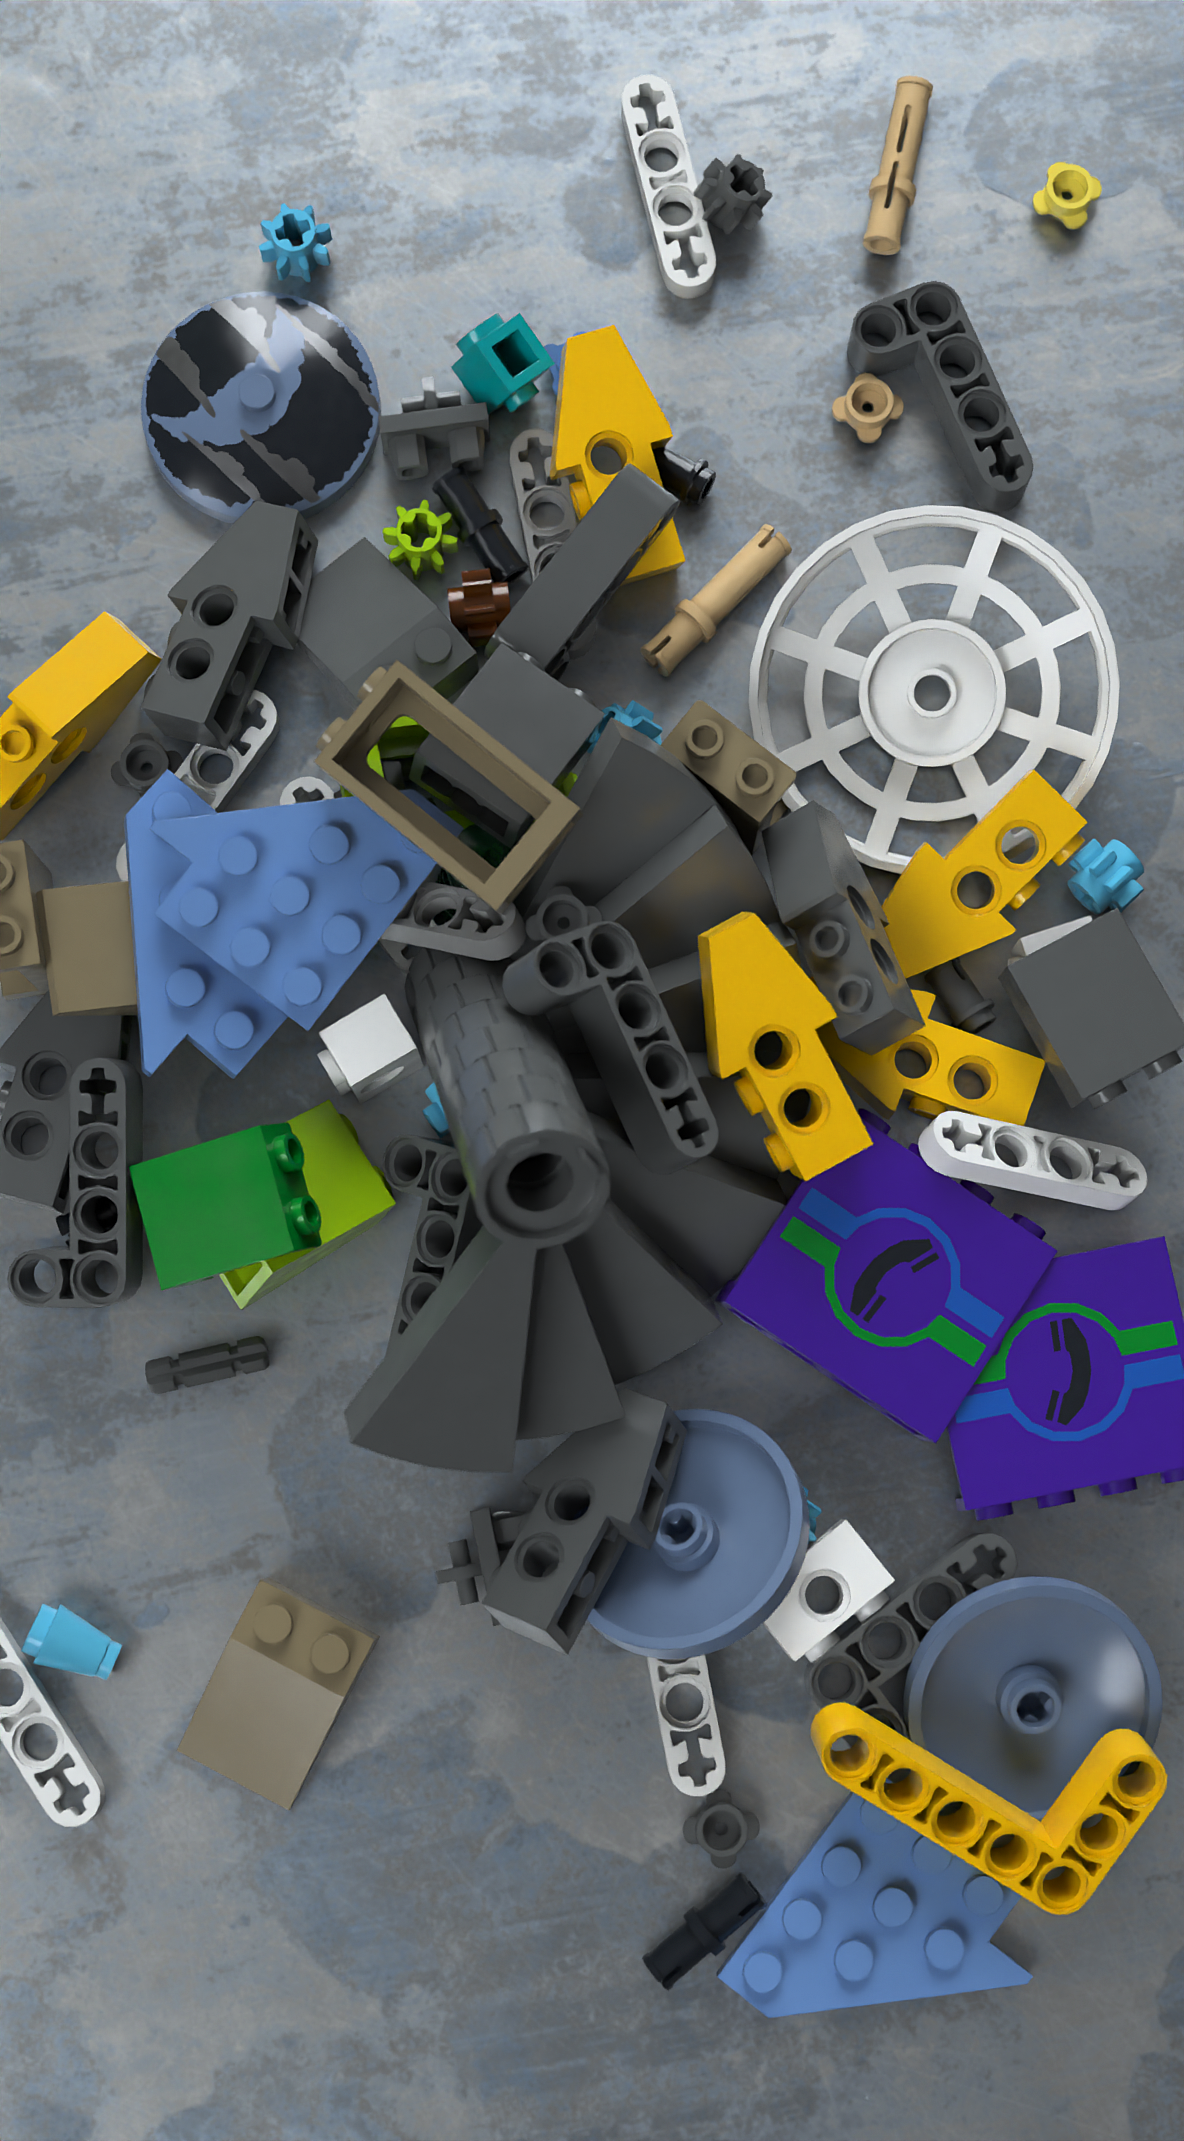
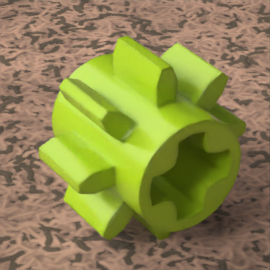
M424 499L420 504V508L406 511L400 505L396 507L399 520L397 527L383 528L382 532L384 542L397 546L388 555L389 561L396 567L405 563L412 569L413 579L417 581L424 571L435 569L441 575L444 574V553H456L459 549L456 537L443 535L453 525L451 514L448 512L437 517L430 511L428 500ZM419 533L429 534L430 538H425L423 547L412 546V543L417 541Z

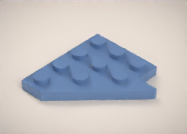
M169 769L140 798L124 818L142 1072L150 1077L181 1041L186 1038L228 1076L234 1079L289 1016L154 914L193 862L149 829L154 821L218 813Z
M400 790L401 793L454 836L458 837L464 829L416 790ZM355 796L154 821L149 828L193 862L154 914L307 1031L313 1026L437 864Z
M886 1778V1783H893L888 1778ZM852 1791L716 1972L717 1977L768 2018L1025 1985L1033 1977L1030 1972L990 1942L992 1936L1022 1896Z

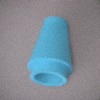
M42 1604L21 1651L35 1657L33 1664L91 1677L96 1676L107 1680L122 1644L112 1641L109 1636L60 1604L58 1609Z

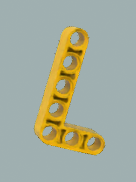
M848 1703L830 1704L823 1707L815 1715L811 1724V1739L825 1772L834 1781L1040 1908L1056 1915H1066L1075 1912L1088 1901L1162 1798L1167 1787V1774L1164 1766L1145 1739L1135 1731L1115 1729L1106 1733L1095 1744L1040 1822L856 1706ZM842 1736H859L856 1743L849 1749L844 1751L831 1749L833 1743ZM1133 1761H1141L1139 1767L1132 1774L1118 1777L1121 1769L1126 1764ZM899 1768L911 1769L909 1775L903 1781L898 1783L885 1782L887 1776L892 1771ZM952 1801L963 1802L961 1808L956 1813L949 1816L938 1815L946 1804ZM1095 1814H1103L1101 1820L1096 1825L1090 1828H1081L1083 1822L1088 1817ZM1005 1834H1015L1013 1840L1001 1848L991 1847L998 1837ZM1066 1866L1064 1872L1059 1877L1052 1880H1044L1046 1874L1051 1869Z

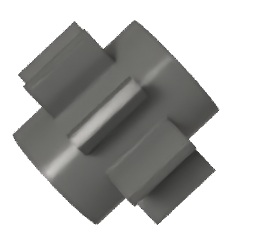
M736 154L726 167L722 161L715 158L703 172L704 179L693 192V196L702 200L704 209L702 219L709 221L718 228H722L727 235L732 232L739 222L750 231L763 217L761 209L772 198V193L765 189L764 170L747 160H742L740 154Z

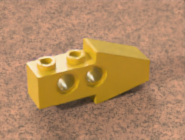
M615 325L567 338L561 351L550 478L552 481L568 475H575L577 482L569 484V491L577 517L582 519L619 473L607 475L596 470L591 462V450L600 446L612 448L620 457V471L627 464L631 463L663 487L652 449L665 447L673 437L669 422ZM673 517L620 586L676 570L686 561Z
M105 611L7 696L13 703L0 717V840L2 841L81 751L90 753L162 660L123 622Z
M1034 769L1029 770L944 858L927 842H924L915 851L881 907L888 919L889 925L884 927V930L905 979L1012 935L1016 929L999 912L1007 904L1016 911L1040 887L1041 884L1034 876L1050 860L1057 866L1063 864L1085 841L1078 832L1088 822ZM1015 827L1026 828L1035 839L1033 855L1022 863L1009 861L1002 852L1001 845L1004 835ZM981 872L991 882L992 892L990 898L979 907H967L958 897V884L966 874Z
M742 911L698 935L708 1068L711 1074L721 1079L737 1071L740 1072L742 1078L734 1081V1086L748 1112L752 1116L759 1112L761 1113L771 1132V1135L763 1138V1141L779 1171L782 1173L790 1169L793 1175L803 1181H807L873 1145L815 1031L816 1028L837 1018V1015L832 1005L760 918L751 912ZM775 1031L782 1042L781 1054L774 1063L760 1066L754 1055L755 1043L764 1033ZM806 1089L811 1098L809 1113L798 1122H789L784 1114L786 1098L795 1090Z
M810 977L809 979L817 987L814 977ZM910 989L926 1026L872 1056L841 1041L832 1020L815 1029L839 1078L878 1114L888 1120L895 1113L901 1098L910 1101L909 1111L934 1120L939 1114L946 1111H958L1024 1126L1046 1063L1044 1059L928 1019L936 995L920 990ZM905 1049L918 1052L926 1064L925 1075L919 1078L903 1076L895 1066V1054ZM961 1070H969L979 1075L984 1084L983 1096L979 1099L962 1097L954 1087L955 1073Z

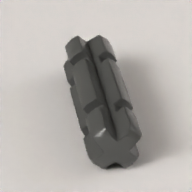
M254 1336L237 1340V1345L232 1347L227 1342L178 1354L179 1359L172 1360V1357L169 1356L149 1360L145 1364V1375L150 1391L155 1394H162L178 1390L179 1384H184L188 1388L235 1377L236 1371L243 1370L245 1374L266 1370L270 1362L269 1353L264 1338Z

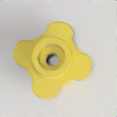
M1065 162L1054 163L1047 171L1048 180L1044 189L1034 194L1032 200L1033 207L1040 215L1051 214L1063 220L1065 227L1069 229L1081 228L1086 223V210L1091 201L1097 200L1101 195V184L1097 178L1091 176L1081 166ZM1065 191L1070 192L1072 198L1066 200L1062 197V193Z

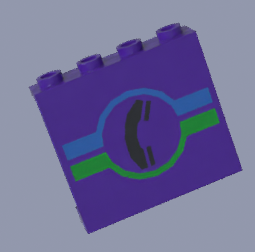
M859 1108L857 1113L873 1145L807 1181L801 1179L737 1280H729L714 1302L920 1440L937 1443L1056 1255L1057 1250L1042 1240L1046 1232L1039 1225L1018 1213H1014L1010 1219L992 1207L991 1203L995 1199L994 1196L975 1182L962 1179L958 1184L950 1177L934 1171L922 1158L917 1144L911 1143L908 1149L887 1135L891 1127L884 1120L866 1109Z
M1165 1236L1052 1259L946 1427L961 1494L960 1498H955L957 1511L974 1509L976 1521L1014 1514L1013 1501L1036 1497L1038 1509L1076 1502L1073 1489L1098 1485L1100 1496H1107L1137 1490L1135 1477L1159 1473L1162 1484L1184 1480V1320Z

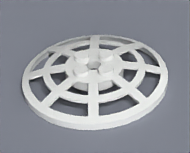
M923 505L888 511L855 523L824 542L794 570L775 596L759 630L750 666L749 708L754 740L795 772L823 760L830 773L847 791L865 804L877 809L865 843L846 834L845 836L858 861L870 867L902 874L912 857L888 852L900 817L917 821H943L975 814L979 822L1029 770L1035 769L1043 758L1047 747L1083 759L1074 778L1061 794L1076 809L1092 788L1109 753L1118 719L1120 679L1115 644L1104 612L1084 578L1058 550L1031 530L1001 516L962 506ZM925 526L961 528L977 532L964 568L953 565L924 564L900 568L889 573L874 539L894 531ZM1000 541L1018 548L1044 567L1067 592L1077 610L1042 626L1035 613L1018 595L999 581L988 577ZM852 550L867 584L853 592L836 608L822 627L817 640L782 627L790 609L809 583L835 559ZM921 584H949L957 586L945 620L926 619L911 622L897 590ZM980 595L989 598L1004 609L1021 627L1025 635L996 650H992L990 645L981 636L969 629ZM875 601L889 634L877 644L868 658L835 647L837 638L850 620L867 605ZM1085 633H1088L1094 650L1098 676L1097 717L1092 736L1056 724L1060 710L1061 683L1058 662L1053 649ZM774 651L808 663L805 674L804 705L811 738L780 753L777 750L772 735L767 703L769 668ZM1035 657L1039 666L1042 687L1038 718L1005 707L1006 684L1004 672ZM825 669L859 681L858 699L861 714L831 729H828L826 725L822 702ZM937 676L948 685L949 700L942 709L926 711L916 703L914 688L923 677ZM995 730L1029 741L1026 750L1014 766L999 780L988 786L973 753L989 740ZM872 736L883 750L895 757L883 792L859 777L843 760L839 751ZM951 764L966 797L959 800L941 803H921L906 800L918 766L938 767ZM794 783L782 797V800L792 812L809 803L801 795ZM1026 828L1015 835H1012L1009 830L1002 840V852L1010 860L1033 847L1035 839Z

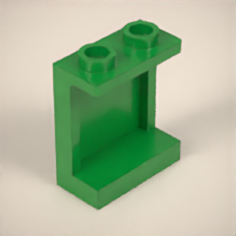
M289 1123L258 1125L129 1166L161 1290L196 1284L214 1278L213 1276L322 1245L319 1233L321 1214L317 1203L309 1196L302 1170L305 1162L304 1151L299 1139L292 1133Z

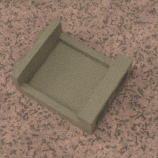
M696 701L660 745L676 756L713 794L728 813L738 830V835L751 856L763 843L761 831L781 820L789 811V807L784 803L782 797L795 782L796 772L704 701Z
M24 839L0 843V982L2 996L7 1001L45 995L49 990L36 892L42 889L53 888L52 874Z

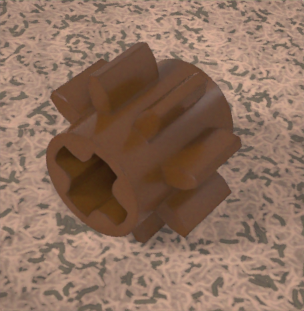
M490 568L461 571L463 587L447 588L451 623L460 633L468 632L469 643L472 647L486 646L494 632L511 611L508 583H492Z

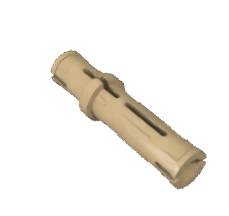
M904 76L896 82V94L885 136L878 176L871 180L868 195L872 200L867 231L863 238V246L867 250L880 255H892L899 252L906 210L915 201L917 189L912 182L922 142L929 99L933 92L932 84L928 80L917 76ZM906 124H907V129H906L905 139H904V143H903V148H902V151L900 152L901 145H902V140H903V135H904V131H905V126H906ZM893 183H894V191H893V196H892V200H891V192H892V187H893Z
M764 524L759 532L691 600L683 599L674 608L676 611L675 616L647 644L640 648L642 656L653 669L660 663L661 666L658 668V673L668 677L673 669L701 641L707 643L717 634V631H715L716 626L784 557L791 553L792 549L789 542L779 531L772 538L770 535L775 531L774 527Z

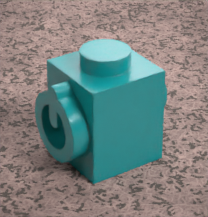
M497 313L479 324L456 343L463 356L451 368L476 403L486 402L489 415L504 404L512 413L540 392L534 382L555 363L520 313L507 322H504Z

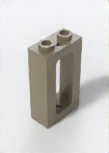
M396 660L388 671L383 667L377 668L360 688L357 697L362 700V703L349 719L345 721L339 717L324 731L316 744V748L321 753L314 762L493 910L502 915L583 816L581 809L401 662ZM404 716L412 718L536 820L498 868L491 866L369 766L368 755L398 718Z

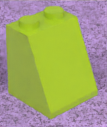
M330 1099L285 1122L290 1124L292 1133L299 1139L304 1151L305 1162L302 1170L309 1196L315 1200L321 1214L319 1233L322 1245L219 1274L241 1310L377 1225L396 1204L391 1196V1186L385 1179L383 1171L377 1166L371 1165L358 1145L359 1140L354 1125L344 1114L337 1112Z

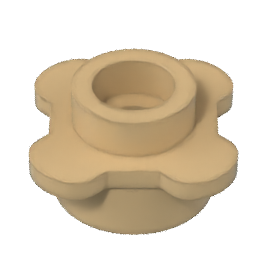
M863 373L855 378L845 397H838L834 400L832 414L837 421H846L857 431V437L860 441L874 443L880 439L881 429L890 420L898 419L902 415L904 405L902 399L898 395H893L885 382L879 380L871 373ZM864 404H871L873 411L867 413L863 411L862 406Z

